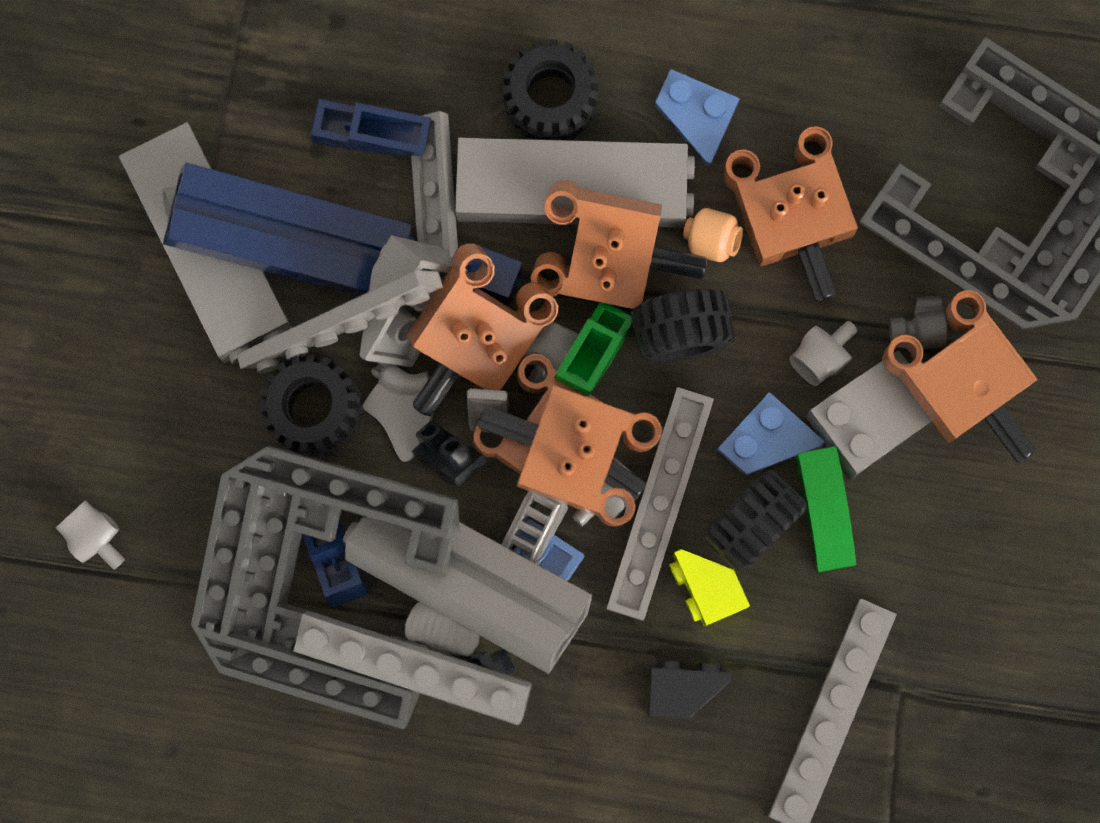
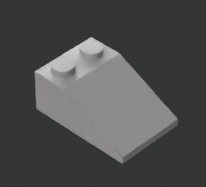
M391 235L388 242L381 249L380 256L372 268L369 292L413 271L438 272L442 282L453 266V258L439 246ZM435 291L428 293L429 299L416 305L404 304L398 307V314L380 320L374 318L367 321L368 327L363 330L360 357L367 361L413 367L421 351L412 346L407 334Z
M899 350L894 353V357L899 363L909 364ZM883 361L815 406L805 417L816 433L825 441L824 443L827 448L837 446L840 465L850 479L932 422L901 379L885 369Z

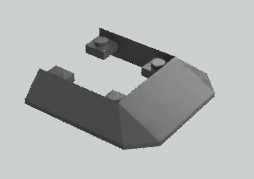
M985 37L939 107L971 127L986 103L990 102L1052 142L1035 169L1066 190L1030 244L1026 246L996 226L978 253L914 212L932 184L900 163L859 223L962 291L972 290L978 292L984 298L986 307L1022 330L1076 320L1100 285V110Z
M267 446L221 475L191 626L221 674L405 729L419 698V692L294 652L302 614L309 611L287 604L302 534L329 542L334 540L341 509L412 529L405 564L444 574L448 569L455 533L460 531L458 499ZM391 636V638L404 641L428 650L430 648V646L409 641L400 637Z

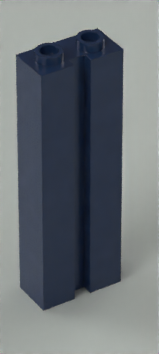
M186 162L179 172L163 245L348 294L362 296L369 292L372 268L390 236L414 240V238L409 236L411 224Z

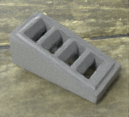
M468 390V424L471 431H475L484 407L488 406L509 414V401L506 391Z
M528 491L502 546L511 550L512 546L516 545L531 553L528 560L538 564L566 514L568 506ZM539 503L552 510L550 516L548 517L535 510V505ZM531 517L545 526L540 531L527 524L526 521ZM523 531L538 539L536 545L534 546L519 538L520 532Z

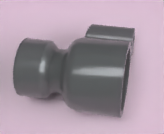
M941 296L917 297L915 314L912 320L907 321L904 317L889 318L890 343L898 336L910 335L921 343L923 350L946 348L947 325Z

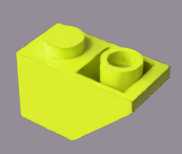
M682 549L674 552L673 558L675 562L669 565L678 586L685 583L691 598L685 600L694 622L701 620L705 627L750 607L733 569Z

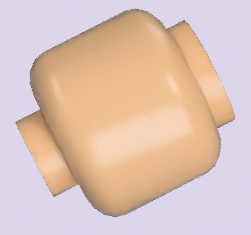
M709 208L701 209L694 218L689 217L683 231V238L688 240V248L691 254L705 256L708 260L724 262L729 256L734 257L740 248L743 236V229L738 226L735 216Z

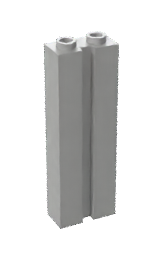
M188 122L119 155L162 245L168 223L163 202V189L177 185L180 169L186 162L212 169ZM163 245L218 357L224 364L229 361L232 364L239 363L236 354L292 328L264 271Z
M458 138L456 218L458 222L556 224L545 213L546 197L550 187L555 182L569 180L582 189L662 204L658 227L684 228L686 216H693L694 193H687V179H694L695 157L688 156V144ZM557 196L553 199L554 203L560 208H569L573 205L572 200L566 196ZM575 218L568 225H579L580 218Z
M363 517L359 523L353 522L349 526L343 538V542L346 543V561L548 674L588 615L592 598L591 594L460 522V531L455 533L448 569L444 574L405 564L412 529L370 517Z

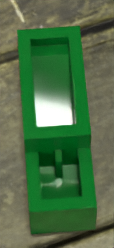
M600 302L561 363L554 379L589 397L627 338L633 324L632 316L610 304Z
M837 446L798 453L795 457L803 494L801 498L807 503L804 513L817 573L855 566L856 557L851 520Z

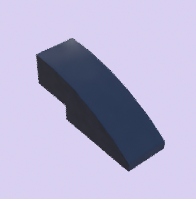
M319 99L311 138L312 143L381 154L423 156L431 118L357 102L355 106Z
M341 518L339 519L336 537L330 542L302 534L309 556L314 563L324 596L331 608L368 595L359 567L345 560L346 543L343 542L346 531Z

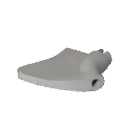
M377 362L378 365L373 367L371 372L379 381L362 407L382 424L399 459L408 462L414 457L412 450L420 444L416 433L428 422L432 421L433 415L430 417L425 416L413 407V401L430 376L427 371L419 374H409L397 365Z

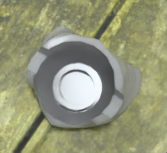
M421 602L416 603L411 609L405 623V636L409 641L430 646L429 650L447 656L461 655L468 657L479 644L480 635Z

